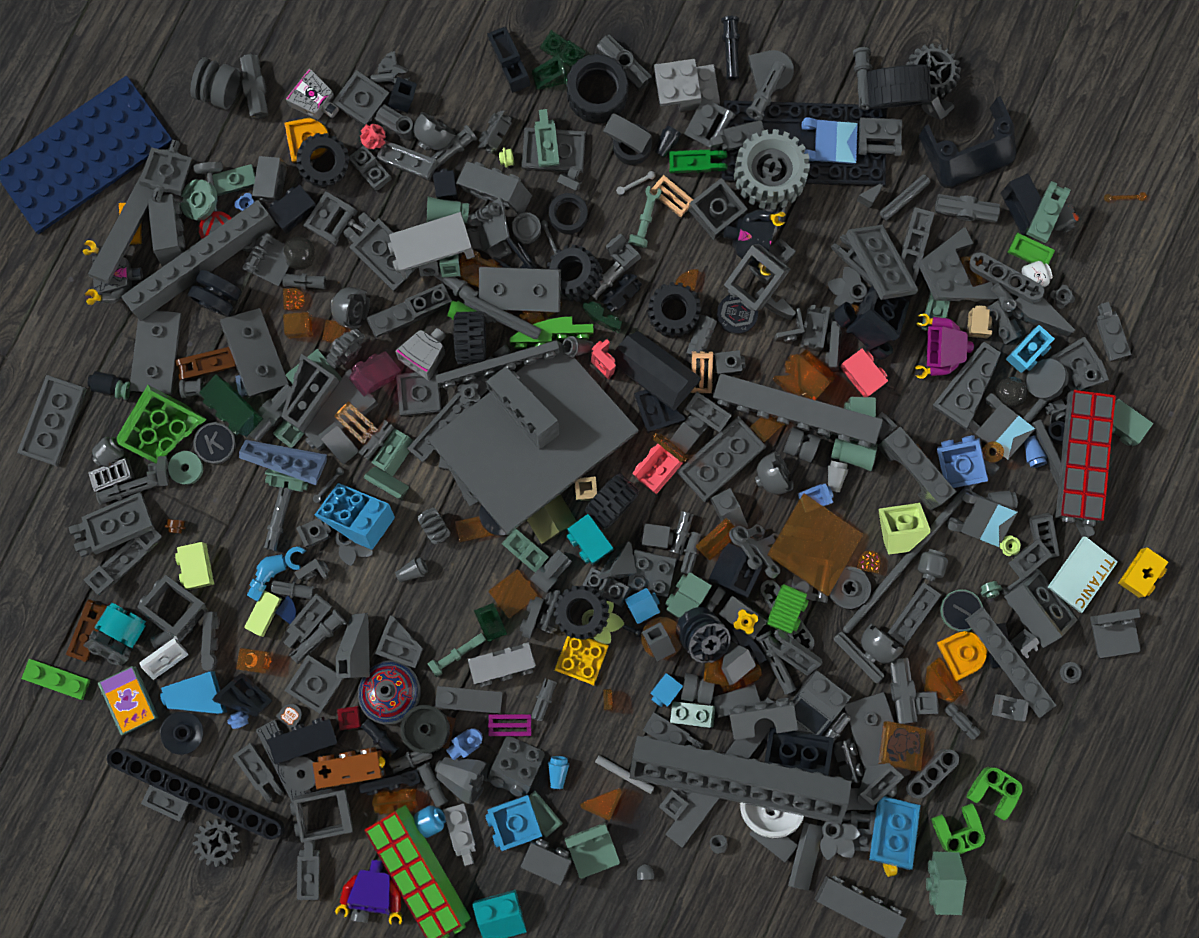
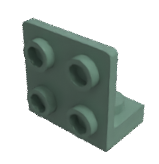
M606 823L565 838L567 848L570 850L580 878L590 876L620 863Z

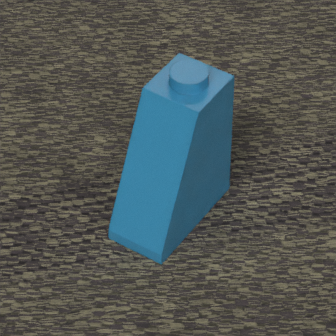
M210 671L161 688V701L169 709L217 714L227 712L224 705L212 700L221 691L215 672Z

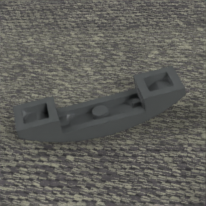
M154 529L131 539L102 566L99 565L84 581L97 595H100L134 568L162 539V536Z

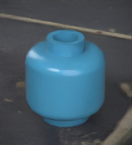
M427 806L414 815L415 825L425 838L442 831L446 822L445 815L439 807Z

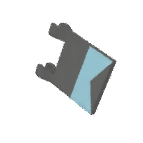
M989 394L986 398V404L996 410L981 427L972 420L968 431L975 434L1008 461L1033 433L1035 428L1004 405L994 394Z
M964 489L962 500L967 503H973V506L964 523L954 517H950L947 522L948 528L1000 547V543H1002L1018 511L982 497L969 489Z

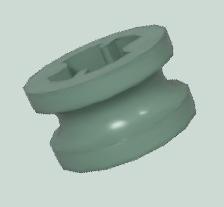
M121 380L117 382L115 388L116 399L122 397L123 400H128L130 396V382L123 383Z

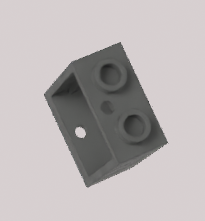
M755 244L748 250L724 286L728 288V292L732 296L743 300V304L748 309L757 311L765 306L791 269L762 245ZM753 257L775 274L758 300L735 283Z
M167 575L155 582L151 592L148 595H144L137 606L143 616L179 643L204 616V612L208 611L202 601ZM169 587L193 604L173 627L149 610Z
M346 786L294 796L293 803H290L292 816L296 815L297 824H294L296 837L300 836L301 843L353 832V822ZM337 795L342 824L307 831L301 803Z

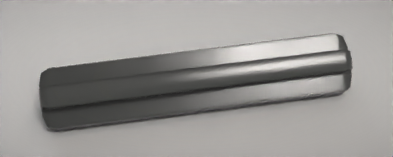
M926 175L919 177L882 209L880 216L884 220L891 218L928 186L930 179Z
M841 631L834 637V641L875 683L880 682L884 678V673L864 656V653L844 632Z

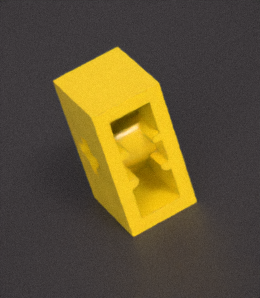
M1148 547L1140 549L1118 584L1139 598L1146 595L1149 596L1155 589L1154 583L1156 580L1162 578L1166 573L1167 568L1165 567L1168 561ZM1142 570H1147L1145 574L1148 577L1143 578L1144 573L1142 572Z

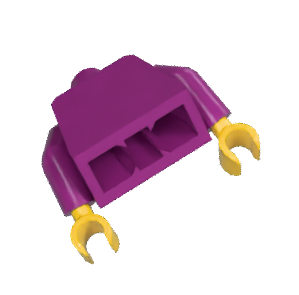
M927 314L918 315L926 319L924 324L916 323L918 326L932 325L928 326L927 366H930V368L917 365L915 369L923 368L924 372L922 375L915 376L923 379L927 374H931V376L950 374L959 366V363L967 360V353H971L974 349L973 342L967 341L968 334L960 331V327L951 319L941 317L929 318Z

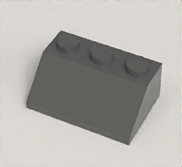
M1038 569V571L1010 590L1004 597L1009 606L1019 615L1022 623L1037 637L1044 648L1061 638L1075 624L1077 618L1065 602L1047 588L1050 583Z

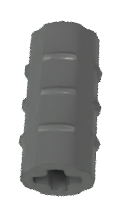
M700 315L686 352L687 356L692 358V351H696V353H700V351L707 352L708 344L711 341L710 339L717 323L715 319Z

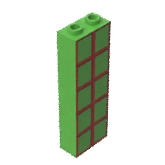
M406 805L364 830L425 938H448L450 936L449 932L453 931L456 934L466 927L464 923L471 919L425 837L417 829L414 818Z

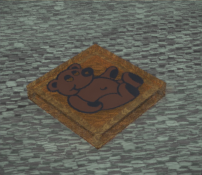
M884 721L878 764L890 763L896 768L921 772L926 729Z

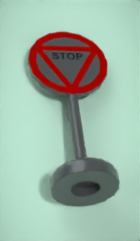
M206 162L193 166L194 172L201 175L207 174L208 182L214 186L212 174L221 172L223 163ZM217 204L213 213L205 220H201L199 224L201 239L232 219L228 214L218 211Z

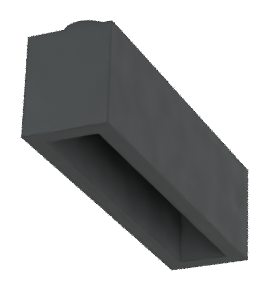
M834 875L832 878L825 877L815 897L818 903L886 938L898 937L906 921V918L901 915L903 911L892 905L890 908L883 906V901L871 895L870 899L862 895L863 890L853 885L851 889L844 886L845 881Z

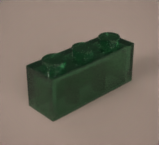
M215 375L199 392L204 398L203 403L210 409L214 408L217 411L215 415L223 422L227 421L230 424L228 428L236 435L240 433L247 437L263 420L262 416L226 380L218 375Z

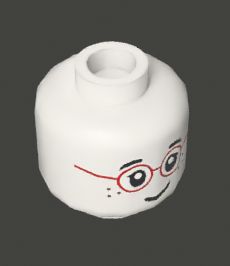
M1036 261L1022 268L1023 275L1040 283L1043 287L1048 286L1050 279H1052L1049 265L1047 263L1044 264L1042 261Z

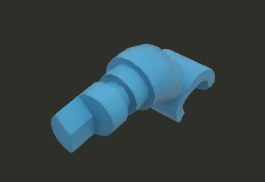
M297 546L289 549L284 557L282 554L265 557L256 567L258 569L255 574L257 577L252 579L250 583L251 588L247 595L258 601L266 588V581L269 582L271 577L274 578L276 574L286 570L287 566L295 570L301 568L300 564L293 563L292 554L294 552L303 554L307 550L304 547Z

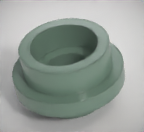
M997 581L986 583L981 586L982 597L987 596V599L997 597L1002 587L998 585Z

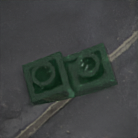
M552 30L539 47L542 51L569 67L575 65L586 53L569 40L567 42Z
M584 303L583 311L587 316L604 328L620 333L622 321H619L618 317L613 315L604 317V308L599 303Z

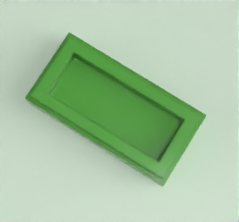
M1017 233L1007 253L1029 263L1042 261L1044 264H1049L1055 250Z

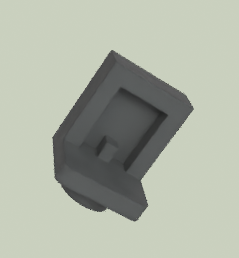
M932 94V100L922 105V109L929 116L939 120L947 116L954 108L953 103L943 99L939 100L937 96Z
M622 234L613 238L606 245L611 258L617 261L625 271L641 259L640 254L627 243Z
M995 694L992 715L1025 722L1029 701Z

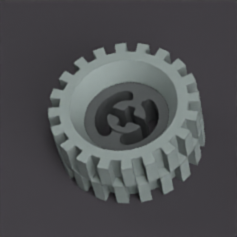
M773 129L772 134H768V130H763L760 137L755 133L752 135L751 141L747 138L744 141L743 148L740 147L734 173V180H737L736 187L738 190L742 189L741 195L744 199L747 196L750 197L749 203L752 205L756 201L760 202L759 208L765 209V205L770 204V209H776L779 203L781 208L787 206L788 200L793 203L797 195L800 196L803 187H805L810 164H808L809 155L808 153L804 154L806 148L803 144L798 146L799 139L795 136L792 140L789 139L790 133L785 131L783 136L778 135L779 130ZM764 163L760 177V175L757 172V167L760 164ZM782 167L785 171V177L778 181Z

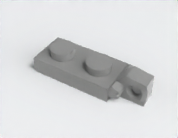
M465 804L443 809L456 855H462L464 866L473 864L471 852L476 851V844Z

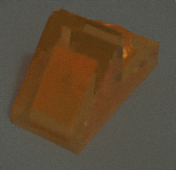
M798 354L790 355L788 361H785V373H789V375L774 376L773 381L784 391L801 396Z

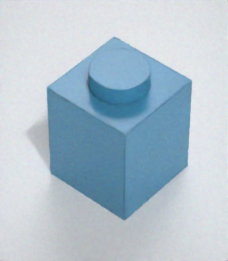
M647 588L624 599L637 624L660 613L657 607L660 602L656 594H650Z
M665 673L650 694L653 695L651 700L660 707L663 704L668 707L683 686Z

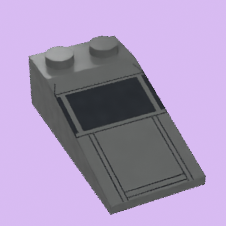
M817 670L813 671L792 699L798 730L795 731L821 736L851 696ZM768 732L767 735L764 737V739H765L767 742H768L769 732Z

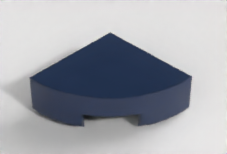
M287 596L275 613L289 624L296 618V606L293 599Z

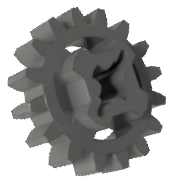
M357 328L355 330L352 329L350 333L345 332L332 343V348L329 350L331 353L327 355L326 362L334 369L336 367L339 368L341 364L347 365L349 361L355 359L359 354L360 344L364 342L365 336Z
M219 818L214 820V824L211 820L206 821L207 827L201 825L199 827L201 833L194 834L198 838V841L193 842V845L198 846L194 853H201L199 860L201 861L206 858V865H210L213 861L215 867L220 865V861L225 865L228 863L227 858L231 860L235 858L233 852L240 851L236 847V844L241 843V840L236 839L240 832H233L235 825L227 826V820H224L221 824ZM212 828H218L215 834H207ZM226 833H228L231 842L228 841ZM219 838L218 842L221 845L215 847L216 843L213 840ZM204 844H206L208 851L205 850ZM220 850L227 851L225 855L216 857Z

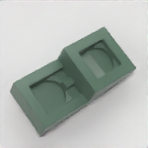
M517 529L512 531L502 542L504 547L535 573L549 558Z

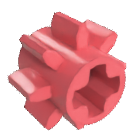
M371 124L370 126L366 125L361 130V142L366 148L374 150L377 147L380 149L385 144V131L381 126Z

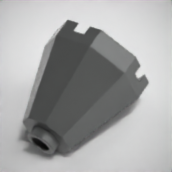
M445 757L443 760L438 761L435 772H437V778L461 801L475 804L483 792L484 787H481L483 780L487 782L490 764L481 760L460 758L453 760L452 758Z

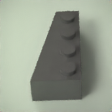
M504 367L486 381L487 389L539 450L559 436L560 425L558 420L533 395L532 391L522 384L515 371H510L507 367Z

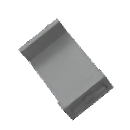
M461 212L389 234L391 242L388 243L391 255L395 254L396 257L393 264L396 273L400 272L403 279L407 278L405 270L462 252L465 253L467 259L475 257Z

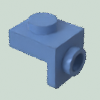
M826 483L798 493L805 513L833 503V492Z

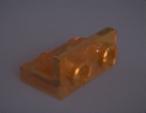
M473 250L475 257L469 259L462 252V257L459 261L460 276L457 277L478 288L479 267H499L496 261L490 258L487 260L481 258V254Z

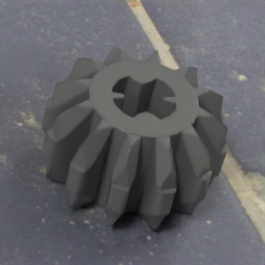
M432 507L423 511L418 516L420 525L433 544L441 543L450 536V531L437 509Z

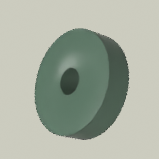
M178 452L169 461V475L179 484L191 485L201 478L203 463L192 452ZM188 464L189 469L188 471L184 472L183 466Z

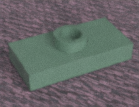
M252 164L212 175L218 196L253 187L255 182Z

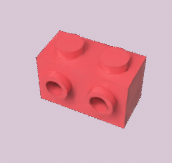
M860 349L843 362L840 368L861 395L869 397L888 382L886 379L887 374L881 367L878 368L874 364V358L868 351L865 352L863 349Z

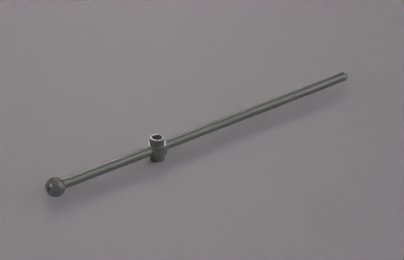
M1039 399L1023 419L1030 423L1049 400ZM996 451L989 458L984 455L986 471L992 477L1000 468L995 464L1001 457ZM978 483L966 485L932 523L930 533L912 550L907 552L868 600L852 616L843 628L844 633L851 632L962 503L963 490L969 489L972 491Z

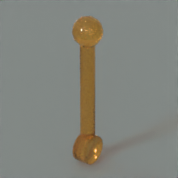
M1141 192L1139 195L1111 196L1106 194L1104 196L1106 202L1120 199L1144 201L1147 198V194Z

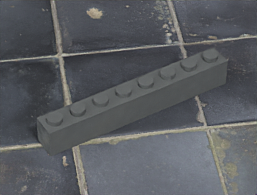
M257 200L121 297L134 315L142 321L197 282L196 278L200 270L211 272L242 250L246 245L252 243L253 240L272 229L276 224L259 200Z
M721 373L713 395L714 400L717 401L719 406L729 408V405H732L743 413L753 411L757 413L758 417L769 419V416L777 418V422L789 425V422L798 424L797 428L809 431L812 428L818 430V434L828 437L830 434H833L844 442L854 440L859 442V446L865 448L876 447L883 424V419Z

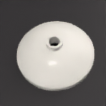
M740 803V811L745 823L754 832L765 837L780 838L787 836L797 830L804 818L801 815ZM767 812H772L774 815L770 816Z

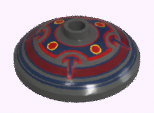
M383 661L370 668V677H362L358 687V701L365 715L371 720L385 725L402 722L405 714L410 709L418 706L421 697V686L415 672L407 665L396 661ZM385 687L389 688L387 694H383V689Z

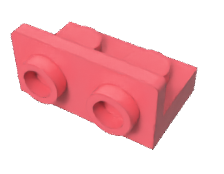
M608 339L604 342L599 341L592 348L593 352L591 353V363L607 379L614 374L616 367L615 359L608 353L610 345Z

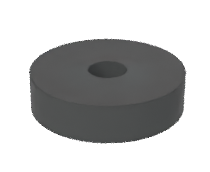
M308 757L292 759L284 770L286 784L291 789L299 792L307 791L316 785L313 763L315 761ZM300 770L305 772L304 778L298 776Z

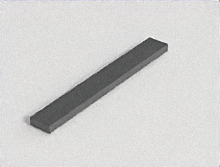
M768 697L765 699V701L767 702V704H768V703H775V702H773L771 699H769ZM767 718L758 720L754 726L755 737L735 740L725 755L734 754L739 758L749 759L770 731V727H773L774 722ZM696 793L665 835L683 847L719 798Z

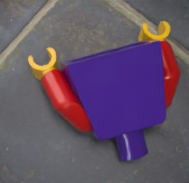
M372 860L370 871L360 870L358 875L352 876L343 886L340 898L341 904L335 910L337 915L340 913V908L346 911L344 917L350 913L351 909L390 914L389 923L391 925L392 917L397 916L399 924H401L402 914L399 912L401 910V895L393 880H390V875L382 873L384 866L382 861Z

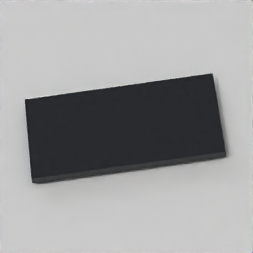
M723 101V108L736 114L734 119H731L727 128L759 121L752 119L746 113L747 108L751 107L753 101ZM771 102L766 107L761 121L764 130H768V134H772L773 129L779 130L778 135L782 136L784 131L790 133L789 139L792 140L795 136L799 139L798 146L803 144L807 150L815 151L816 129H802L801 125L804 118L858 123L856 164L808 161L810 168L805 184L886 185V154L866 153V155H859L860 118L886 119V108L861 110L859 109V104ZM866 141L868 145H886V141ZM740 148L727 151V157L722 159V163L727 164V170L722 171L721 178L725 182H737V180H734V173ZM764 163L760 164L757 167V172L760 175V177ZM782 167L778 181L785 177V171Z

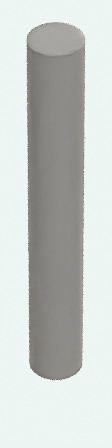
M598 755L595 763L649 794L652 793L655 787L647 782L629 779L630 772Z

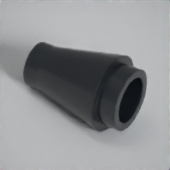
M670 126L663 129L655 153L665 158L679 142L681 133Z

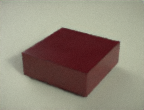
M359 706L337 709L340 730L362 726Z

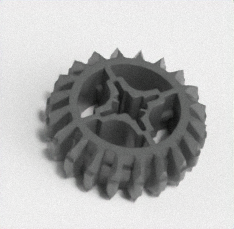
M932 43L929 49L926 45H923L921 50L916 49L914 54L910 55V61L906 65H918L919 62L924 60V65H928L929 70L931 69V94L935 96L938 94L942 98L945 93H951V88H955L957 85L956 81L960 79L958 73H960L961 68L957 67L959 60H953L955 53L949 55V48H946L944 51L941 44L935 48ZM944 71H948V80L942 83L941 74Z

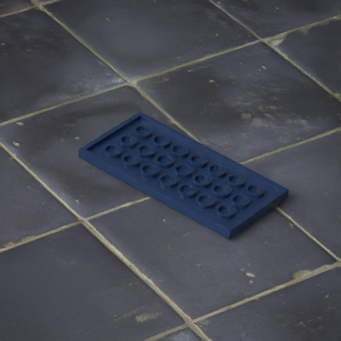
M126 75L0 161V182L34 231L40 234L147 161L151 147L163 150L171 144L172 138Z

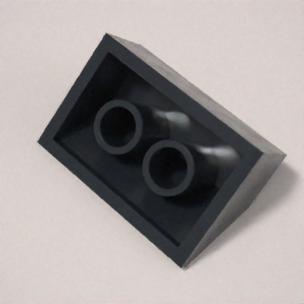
M770 727L764 763H776L782 767L799 768L805 772H818L828 776L834 738L796 731L777 733L776 728Z

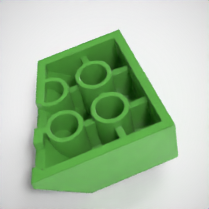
M147 385L116 439L119 445L157 463L158 456L167 455L176 447L177 443L191 434L193 429L207 419L186 404Z

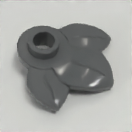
M844 267L843 278L833 279L828 282L830 291L837 296L834 300L836 306H840L844 302H849L850 304L862 302L868 293L866 285L861 283L860 274L850 267ZM854 290H859L861 295L856 296Z
M338 531L336 532L335 540L340 546L339 556L347 565L352 566L356 556L369 557L373 555V550L361 546L350 539L345 542L342 539L343 534Z
M826 821L822 828L824 837L820 843L824 857L830 860L838 853L843 857L853 858L855 847L852 840L860 836L858 829L850 823L838 824ZM832 827L837 828V832L834 835L830 833Z

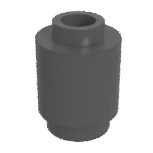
M1015 492L988 493V497H985L1012 509H1017L1018 502Z

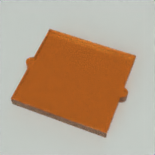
M656 433L653 436L654 441L680 462L687 461L688 456L663 435Z
M518 569L488 591L497 602V607H501L509 619L527 606L530 599L535 600L536 596L539 597L529 585L530 581H526Z

